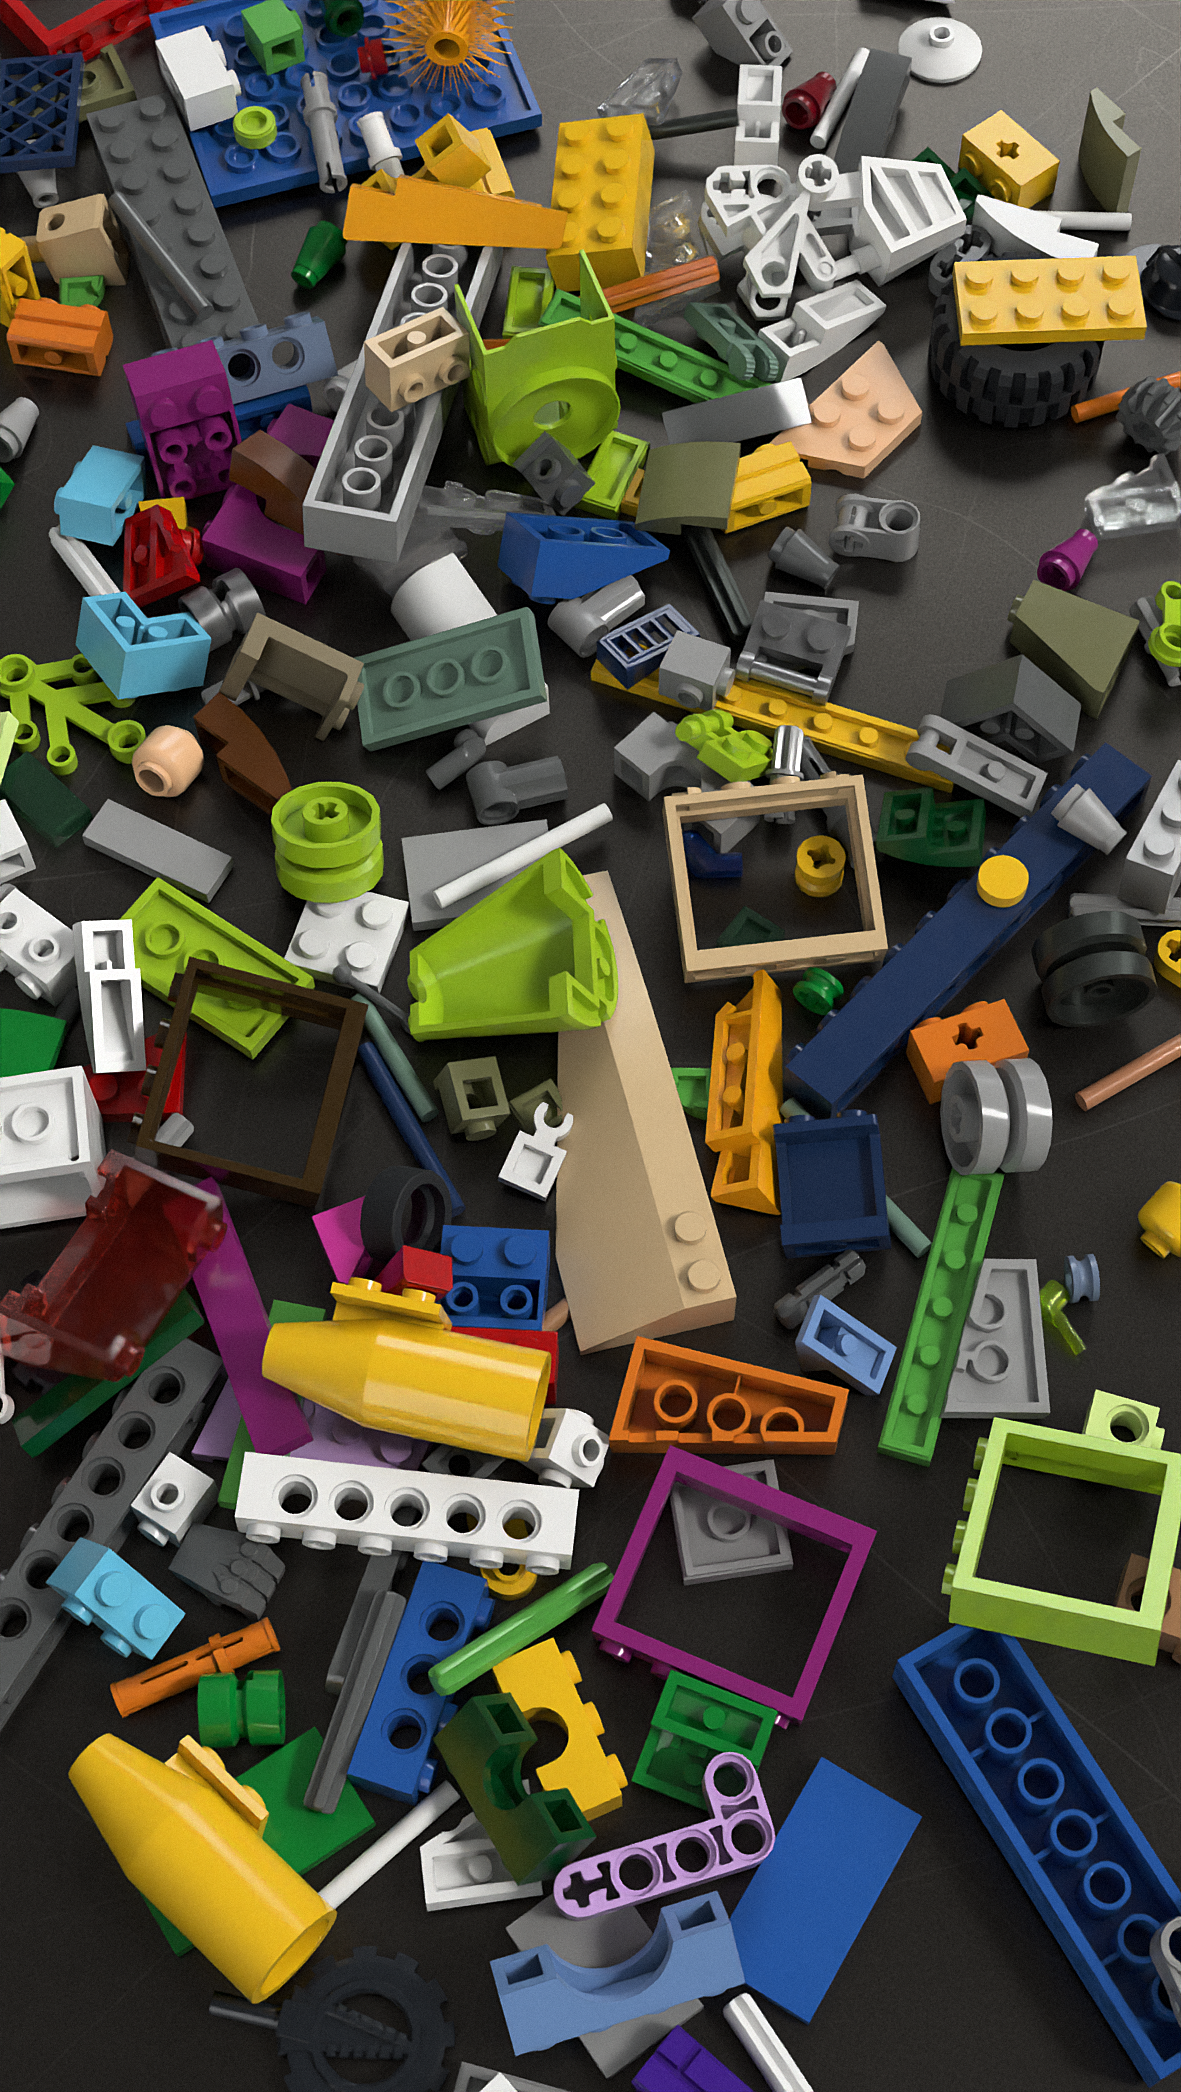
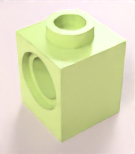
M1095 1390L1088 1406L1081 1434L1122 1442L1116 1439L1110 1430V1427L1120 1425L1130 1429L1135 1436L1136 1441L1129 1442V1444L1160 1450L1165 1429L1156 1427L1159 1407Z

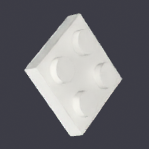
M368 891L357 898L338 903L307 901L284 959L314 979L352 988L347 983L339 984L333 979V969L338 965L344 964L351 969L352 975L380 994L410 915V904L406 901Z

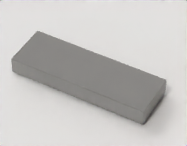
M107 799L82 835L85 845L152 877H159L171 886L207 903L211 901L234 867L231 856L110 799Z

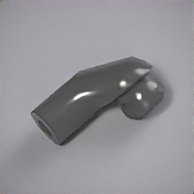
M465 729L459 732L454 739V746L456 748L425 770L439 790L462 775L484 757L486 744L483 738L478 737L476 731Z

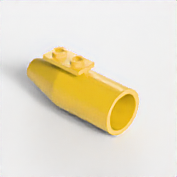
M107 1733L92 1742L73 1763L68 1776L127 1879L252 2004L262 2002L285 1984L308 1960L326 1937L335 1922L336 1910L262 1839L269 1816L264 1801L253 1788L248 1785L241 1786L226 1772L221 1758L211 1748L207 1746L201 1747L187 1735L179 1742L177 1753L167 1762L162 1763L114 1735Z

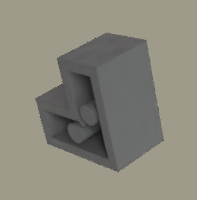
M1021 654L948 680L946 682L940 717L991 744L1007 741L1032 763L1039 764L1074 752L1081 703Z

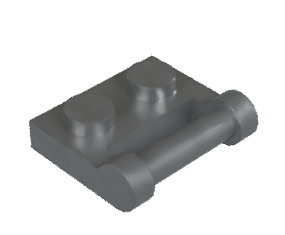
M761 600L744 649L739 656L735 669V678L745 682H749L750 678L812 696V702L826 705L844 656L852 627ZM760 653L820 671L821 673L816 678L759 661L757 658Z

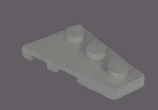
M984 1259L978 1269L939 1418L994 1419V1417L1002 1419H1045L1050 1414L1036 1259Z

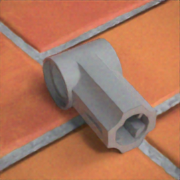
M630 575L587 593L582 598L563 599L551 612L548 618V626L580 657H589L597 651V641L610 633L612 628L645 605V594L641 591L637 580Z

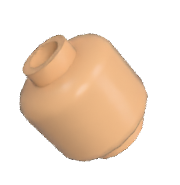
M170 725L159 726L153 730L136 749L132 758V766L137 783L144 791L158 797H176L180 795L198 776L204 764L203 752L196 738L187 730Z

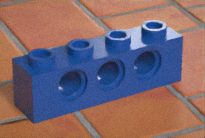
M422 1562L347 1771V1776L352 1786L415 1807L421 1791L428 1794L431 1792L440 1765V1760L433 1758L437 1747L433 1738L458 1713L459 1706L452 1704L455 1692L445 1696H440L436 1691L427 1695H420L410 1689V1684L418 1674L429 1672L430 1668L471 1643L477 1630L486 1632L495 1606V1600L488 1598L489 1588L487 1579L435 1562ZM450 1620L456 1623L459 1629L450 1640L437 1641L429 1636L431 1627L438 1621ZM402 1726H414L422 1732L419 1742L412 1748L399 1749L391 1744L392 1735Z

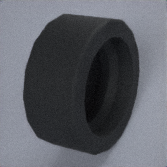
M389 1166L377 1174L367 1189L361 1208L360 1219L363 1245L371 1258L387 1265L404 1245L440 1253L443 1225H451L452 1217L450 1191L444 1179L432 1170L408 1166ZM411 1195V1221L407 1233L402 1239V1213L406 1201Z

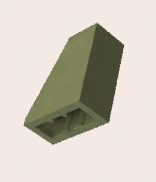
M1033 580L1026 595L1017 594L1007 617V621L1013 623L1010 643L1081 703V710L1097 719L1132 650L1140 621Z

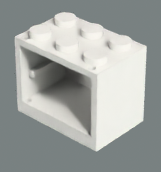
M82 1066L0 1078V1229L112 1212L110 1189L108 1187L109 1179L103 1118Z

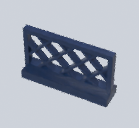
M82 52L0 60V156L12 148L19 151L13 156L0 157V174L75 166L85 64ZM70 69L60 77L53 74L58 70ZM27 73V75H25L18 81H15L9 77V75ZM41 81L47 84L37 92L31 89ZM60 92L67 95L56 103L50 100ZM18 96L25 99L14 107L8 104ZM38 107L44 110L34 118L27 115ZM57 118L64 121L54 129L47 126ZM15 122L22 125L11 133L4 130ZM35 133L42 136L31 144L24 141ZM55 144L64 148V151L44 152Z

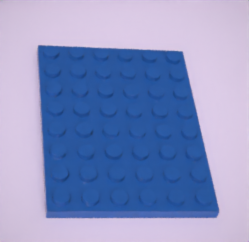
M207 0L149 14L155 40L204 25L211 41L218 40L223 49L226 59V70L233 69L238 78L241 88V95L236 97L238 112L247 107L260 106L267 108L275 116L277 137L273 143L262 149H248L236 141L233 129L234 117L190 131L182 116L203 181L214 208L319 182L311 131L305 124L303 110L306 104L300 83L301 78L308 73L311 86L314 87L312 71L322 72L328 78L330 100L334 103L338 114L335 126L345 176L370 170L367 162L370 155L356 122L361 117L373 112L383 113V119L393 145L400 149L403 156L400 162L422 156L415 140L448 113L469 132L487 127L491 131L493 138L542 126V113L512 41L488 43L499 50L512 54L481 51L491 59L508 66L495 64L492 61L473 56L482 66L496 75L488 74L483 68L481 70L477 64L474 66L473 62L468 60V65L481 78L480 81L474 74L473 76L471 75L465 64L463 66L460 63L459 65L467 80L464 75L462 78L458 66L456 65L457 72L455 66H453L456 84L452 72L451 89L449 66H446L444 88V66L440 68L438 79L439 67L436 76L434 75L433 77L438 65L436 63L432 71L433 64L424 77V73L421 75L428 67L430 59L425 64L423 62L417 69L415 67L408 74L404 73L423 60L427 54H424L422 58H420L421 56L416 57L414 61V58H412L407 63L404 61L401 64L390 65L412 56L419 50L385 53L389 73L377 75V80L375 81L371 77V72L362 74L357 47L365 46V37H368L369 40L382 38L385 52L412 44L383 40L406 34L392 28L383 27L385 25L394 26L405 23L395 16L384 14L406 10L395 3L386 2V0H359L364 9V22L361 29L350 37L332 34L326 28L318 0H282L289 11L295 10L301 20L304 30L302 39L305 61L268 76L246 44L241 10L267 0ZM502 17L492 19L496 23L505 26ZM506 28L491 32L501 38L510 40ZM414 37V38H403V39H419V38H418V37ZM402 40V41H412V42H415L416 40Z

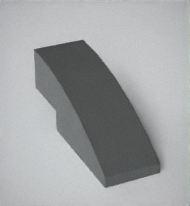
M875 48L870 49L856 86L834 157V163L837 165L839 174L857 172L861 156L883 158L896 126L897 112L909 85L912 57Z
M802 377L662 413L669 445L702 441L739 443L813 423Z

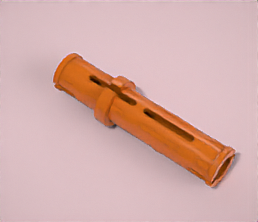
M268 1617L262 1618V1620L223 1637L219 1633L208 1637L209 1643L164 1661L131 1677L111 1683L110 1689L122 1718L198 1685L201 1674L233 1672L235 1675L234 1669L270 1653L280 1651L278 1640Z

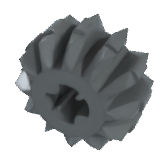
M1148 375L1144 380L1138 381L1134 386H1130L1122 396L1123 400L1118 405L1120 410L1116 418L1124 425L1122 432L1131 435L1134 439V444L1140 443L1149 453L1156 450L1159 454L1166 456L1171 450L1176 451L1181 445L1180 387L1174 388L1164 377L1158 381L1156 378Z

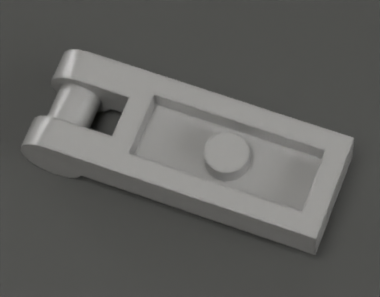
M930 714L922 718L917 730L920 737L918 741L911 743L905 757L910 766L922 771L930 770L1020 818L1032 812L1048 773L939 716ZM937 744L949 747V753L936 748Z

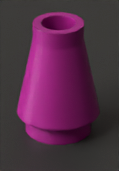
M1079 529L1071 537L1045 552L1039 559L1037 569L1040 582L1062 591L1072 590L1077 587L1092 554L1098 548V540L1095 535L1086 529Z

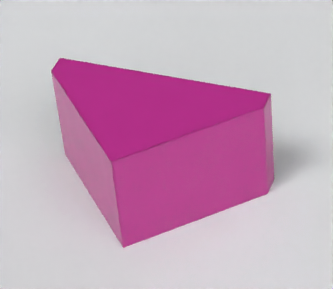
M365 1196L312 1216L318 1241L337 1283L348 1285L350 1277L364 1279L373 1261V1258L370 1257L363 1245L360 1230L361 1208Z

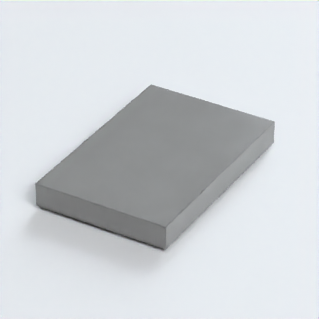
M547 819L401 838L413 931L445 927L539 859L443 909L439 907L433 896V891L547 833Z
M607 1867L598 1868L603 1876L602 1881L591 1885H584L580 1877H574L571 1880L570 1890L563 1893L565 1900L575 1899L579 1908H584L588 1906L589 1895L594 1891L606 1888L607 1901L617 1899L610 1886L609 1870ZM553 1894L506 1927V1932L520 1952L548 1944L560 1958L570 1964L584 1968H605L622 1963L637 1954L653 1935L634 1906L587 1921L576 1922L567 1919L558 1911L554 1903ZM697 1998L672 2006L659 2014L643 2015L615 2024L605 2031L590 2032L577 2037L608 2081L667 2037L677 2024L679 2026L683 2025L703 2009V2004Z

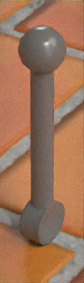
M341 964L333 969L332 976L337 983H347L400 1020L403 1030L411 1034L408 1026L410 1012H404L355 978L348 966Z

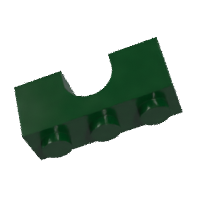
M511 1693L472 1697L433 1738V1741L442 1754L448 1770L455 1777L472 1806L476 1819L483 1825L498 1851L505 1869L511 1874L517 1886L554 1879L597 1836L568 1788L527 1794L521 1780V1763L526 1752L538 1738Z

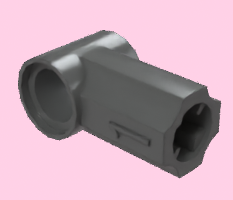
M558 756L507 767L501 761H486L474 766L466 774V781L477 819L484 825H499L513 819L520 809L568 798L565 772L561 759Z

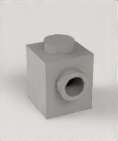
M677 630L659 667V694L672 698L688 708L698 707L707 711L714 709L719 696L727 697L734 682L736 670L730 668L731 648Z

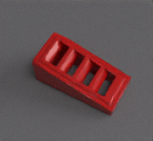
M404 1245L374 1281L382 1285L381 1292L402 1296L403 1289H416L435 1295V1302L445 1297L453 1288L452 1257Z

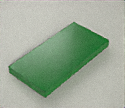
M315 1726L235 1778L241 1786L248 1785L253 1788L264 1801L269 1816L262 1839L300 1876L376 1826L348 1778L346 1779L336 1811L333 1814H324L309 1809L303 1804V1798L323 1743V1738ZM140 1892L178 1958L195 1946Z

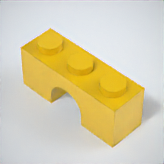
M449 113L415 140L425 164L411 177L470 188L492 170L478 139ZM380 169L361 185L395 192L398 178L391 177L383 169ZM402 242L382 243L390 250H393Z
M550 1638L511 1655L492 1667L493 1679L499 1693H511L528 1723L539 1720L553 1722L562 1728L568 1737L566 1749L559 1758L535 1769L541 1792L568 1788L587 1821L622 1807V1793L620 1789L628 1786V1782L616 1754L613 1753L605 1756L597 1736L605 1733V1730L593 1702L590 1701L582 1704L574 1685L582 1682V1678L570 1650L560 1653L554 1638Z

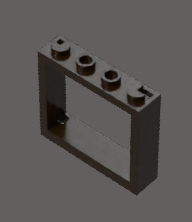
M189 956L185 973L175 972L171 982L167 1001L176 1003L172 1019L161 1018L154 1043L155 1048L163 1050L159 1065L157 1067L148 1064L140 1094L149 1097L145 1114L135 1112L132 1119L127 1142L136 1145L133 1162L202 1180L212 1177L218 1184L315 1209L321 1194L369 1004ZM197 992L340 1030L301 1179L155 1141Z

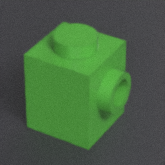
M267 0L241 10L246 44L267 76L305 61L302 39L304 30L295 10L289 11L282 0Z

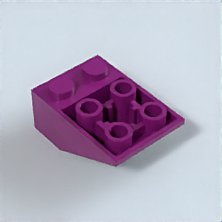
M209 340L122 365L161 499L184 497L186 501L228 489L232 485L235 486L236 483L229 480L232 449L240 444L242 440L226 371L213 341Z

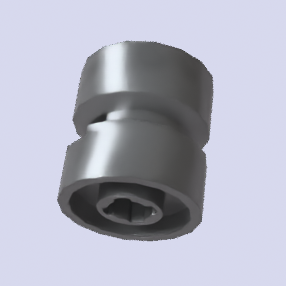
M234 568L213 579L212 589L209 590L200 586L178 599L181 613L190 612L211 637L209 652L230 642L233 631L236 630L241 634L246 633L257 612L266 616L257 592L239 568Z

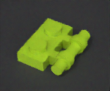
M711 709L702 714L688 715L676 726V737L699 751L696 758L731 783L746 782L765 776V771L771 769L772 742L759 732L753 730L737 732L731 728L734 719L729 712Z

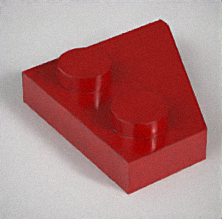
M157 504L125 519L123 592L130 596L138 608L200 582L199 572L170 510Z

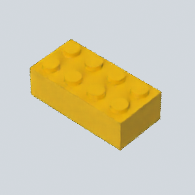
M644 113L559 123L551 208L566 211L568 215L561 247L559 249H546V260L557 289L559 288L565 292L580 291L579 250L584 249L601 288L611 287L644 276L655 154Z

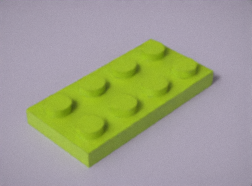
M159 877L152 882L120 918V920H132L135 969L140 968L141 986L174 1008L176 1003L167 1001L171 982L175 972L185 973L189 956L309 989L315 987L312 976ZM198 992L190 1015V1019L252 1060L289 1018L288 1016Z

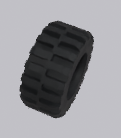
M1017 251L1003 252L1002 256L994 258L991 254L977 261L1041 259L1042 254L1029 252L1028 256H1019ZM952 277L945 283L941 289L940 297L936 299L928 359L931 362L930 372L933 380L940 384L939 390L949 401L955 399L957 401L956 407L968 416L973 412L979 415V421L991 425L993 421L1004 422V427L1017 428L1019 423H1028L1029 427L1044 424L1045 418L1050 417L1053 421L1068 413L1069 407L1071 408L1072 405L1081 403L1085 399L1086 393L1092 389L1096 380L1104 341L1049 343L1050 345L1034 351H1013L998 345L961 346Z

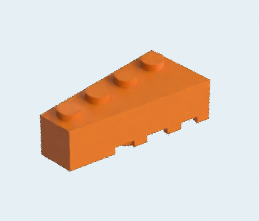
M636 1336L610 1432L609 1444L612 1453H667L669 1446L672 1445L688 1453L835 1455L847 1406L849 1389Z

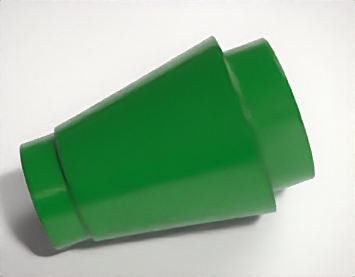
M319 221L316 226H311L308 229L294 269L291 272V277L297 284L306 289H313L315 284L346 254L345 246L348 240L343 237V231L327 221Z

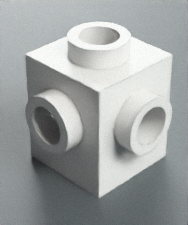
M568 1408L544 1409L537 1439L529 1461H517L539 1475L538 1482L543 1486L569 1489L570 1487H594L604 1465V1457L609 1446V1436L593 1426L594 1419L586 1413Z

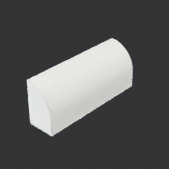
M454 553L421 568L409 577L397 591L391 605V613L411 641L497 616ZM545 683L547 702L468 725L477 732L478 737L484 739L487 746L550 714L548 686Z

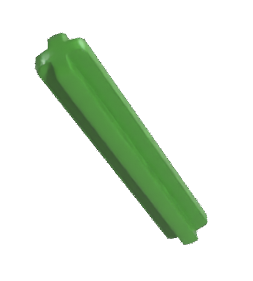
M604 1562L592 1564L430 1668L428 1678L434 1690L440 1696L453 1694L605 1595L614 1578L609 1566Z

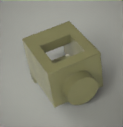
M495 1056L449 1062L433 1080L435 1090L440 1091L450 1134L465 1132L468 1141L485 1139L494 1135L496 1128L510 1115ZM468 1102H470L475 1109H470Z

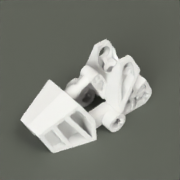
M821 154L810 155L802 161L794 184H791L790 177L786 171L775 165L717 167L706 180L705 201L701 206L699 216L700 229L719 262L741 250L745 254L743 266L746 269V275L738 284L737 293L756 321L784 320L788 297L791 296L797 266L812 290L819 294L831 290L834 281L856 272L858 274L867 272L875 283L881 286L957 241L965 234L967 221L941 164L861 156L857 172L839 174L834 161ZM764 179H774L781 185L782 193L777 198L760 194L757 185ZM745 180H748L749 195H746L745 189H743ZM814 180H817L818 186H815ZM720 182H728V187L732 192L721 193L720 190H717ZM848 233L851 255L834 261L820 236ZM759 292L762 298L779 297L780 304L773 310H764L756 303L755 296Z

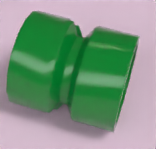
M281 1669L249 1671L245 1680H238L233 1672L201 1674L198 1683V1727L201 1746H207L211 1749L232 1748L237 1745L240 1738L245 1737L251 1746L284 1744L286 1704Z

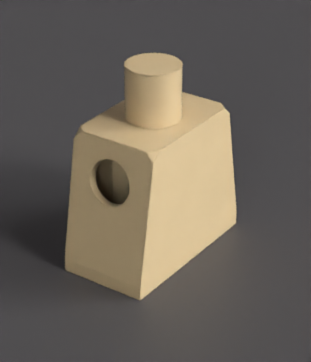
M96 194L44 208L39 213L37 234L20 237L26 243L31 263L45 262L54 281L58 284L59 278L103 275L105 285L107 286L127 285L131 250L104 194Z

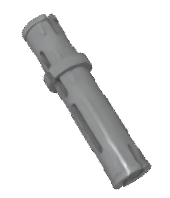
M312 71L314 87L311 86L308 73L300 80L306 104L303 110L305 124L311 131L320 189L326 193H335L332 178H336L337 187L340 192L346 188L347 178L344 173L335 126L338 119L337 109L330 100L327 76L322 72Z

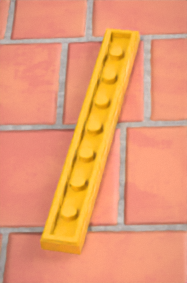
M639 644L644 650L649 649L648 646ZM630 649L625 651L630 658L635 656ZM597 659L592 667V681L697 714L707 711L698 707H685L672 698L660 695L659 668L627 690ZM734 678L728 696L720 695L714 709L729 712L734 719L733 725L753 730L770 737H774L775 729L780 725L796 726L803 730V737L807 736L812 739L813 745L818 752L948 793H952L955 783L930 770H918L908 764L905 758L911 743L918 741L920 737L917 730L828 702L826 705L812 702V697L751 678L749 682ZM937 744L936 748L946 753L950 751V748L943 744Z

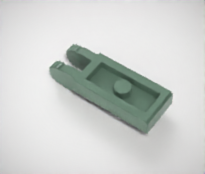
M687 303L683 318L697 331L698 337L707 341L718 352L719 358L728 362L729 372L733 376H736L738 380H750L754 374L756 377H759V380L774 381L779 370L778 358H776V355H773L767 344L726 304Z

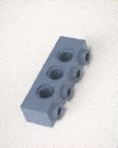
M301 312L283 318L285 325L267 330L266 324H256L239 330L241 337L223 342L222 336L219 335L201 339L195 342V344L209 340L213 341L226 371L233 404L338 376L325 322L318 316L311 318L310 312ZM283 341L291 342L294 348L292 359L286 364H275L272 359L274 347ZM178 348L160 350L151 354V357L174 351ZM239 353L247 354L250 358V368L247 373L242 376L230 375L228 371L230 359Z

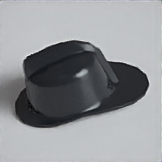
M1146 244L1132 249L1125 256H1136L1142 297L1163 316L1181 321V245Z

